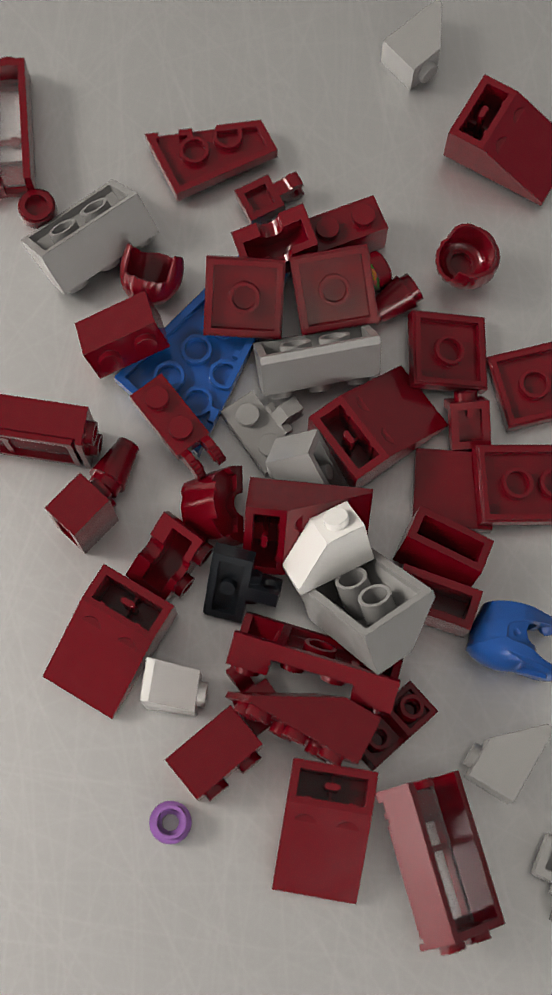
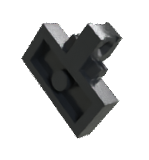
M216 542L212 554L203 613L241 624L247 604L261 603L272 607L277 606L283 580L254 569L257 552Z

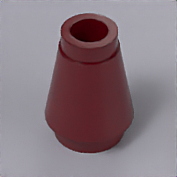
M407 273L400 278L395 276L376 295L379 323H374L376 326L418 308L417 303L423 299V295L414 280Z
M118 438L117 442L90 470L91 478L89 481L94 477L97 478L112 493L110 497L116 498L118 493L125 491L136 454L139 451L138 446L129 439Z

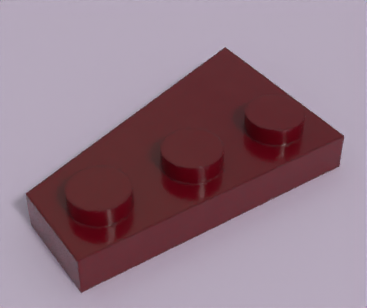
M262 120L217 125L213 130L193 132L192 128L178 130L179 134L158 136V132L145 134L146 143L177 201L278 157V149Z

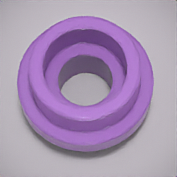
M165 801L156 806L152 811L149 826L151 833L158 841L165 844H176L184 840L189 834L192 818L190 812L183 804L176 801ZM169 814L176 815L179 820L178 827L173 831H168L163 826V820Z

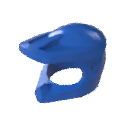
M504 600L486 602L480 608L473 622L465 649L471 658L489 669L514 672L534 680L551 682L552 664L541 658L536 652L535 646L528 639L527 631L538 630L544 636H551L552 616L536 607L519 602Z

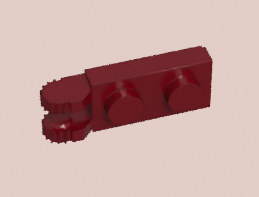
M162 373L130 395L132 403L177 460L181 459L198 480L203 478L206 472L201 462L193 456L191 451L200 444L206 450L211 460L217 463V465L226 461V457L210 437L208 430Z

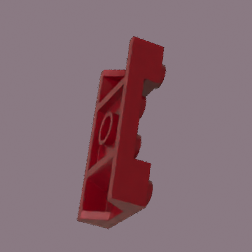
M246 611L240 631L235 630L226 664L235 666V670L240 674L257 677L259 674L267 676L273 661L279 662L281 668L292 673L300 674L308 671L321 675L320 678L324 682L332 685L344 686L345 683L351 684L353 687L350 700L374 714H381V711L391 714L401 683V679L398 678L403 658L377 675L329 635Z

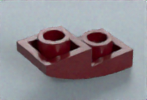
M411 681L397 692L391 714L382 711L381 714H375L382 719L361 758L371 771H374L438 712Z

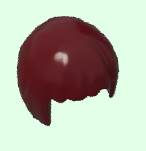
M460 224L452 229L446 239L441 241L436 251L435 265L442 280L449 283L450 286L458 289L474 290L487 284L494 277V273L497 271L500 263V250L495 239L487 230L473 224Z
M131 243L126 245L120 263V280L129 298L142 291H146L154 306L161 305L177 293L183 280V257L174 256L172 258L161 253L142 252Z

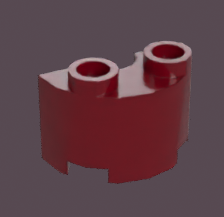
M303 203L278 213V216L269 223L258 224L255 222L231 232L240 257L286 259L285 274L291 272L289 256L318 251L319 243Z
M229 466L207 473L200 480L195 478L184 483L182 486L181 513L183 522L205 537L208 543L214 547L216 542L230 546L243 544V516L237 512L234 504L236 495L243 493L242 466Z
M165 511L150 533L152 535L150 541L138 553L125 576L168 601L174 594L180 598L184 596L195 580L190 574L196 565L202 566L208 560L214 550V546L169 511Z

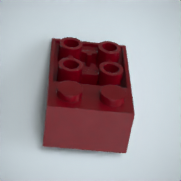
M484 74L448 132L443 155L542 206L552 189V122L517 90Z
M400 365L341 394L308 418L307 431L318 428L349 487L362 488L416 450V448L447 428L448 423L421 389L409 388V374Z
M250 477L245 507L243 549L257 552L254 569H258L266 574L286 575L282 564L309 519L345 501L350 504L362 520L368 534L373 489Z
M103 564L81 598L42 677L113 719L144 670L146 658L152 657L177 617L178 613L175 606Z
M227 692L225 696L236 703L233 711L253 722L257 720L265 725L271 723L272 725L268 731L290 743L294 741L302 746L307 744L304 752L326 763L328 761L339 767L343 761L356 765L359 764L382 719L347 697L319 693Z
M293 758L272 890L351 904L357 903L379 772Z

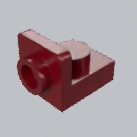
M476 390L455 391L454 398L444 399V407L448 409L449 447L452 451L472 449L475 445H491L490 402L488 399L478 396Z

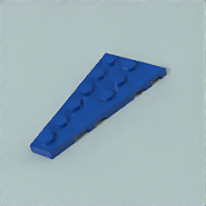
M291 272L285 274V284ZM204 289L165 327L170 347L121 369L114 376V379L129 395H132L162 373L211 435L221 415V411L224 409L253 350V343H256L258 338L203 335ZM200 444L192 452L199 458L204 448Z

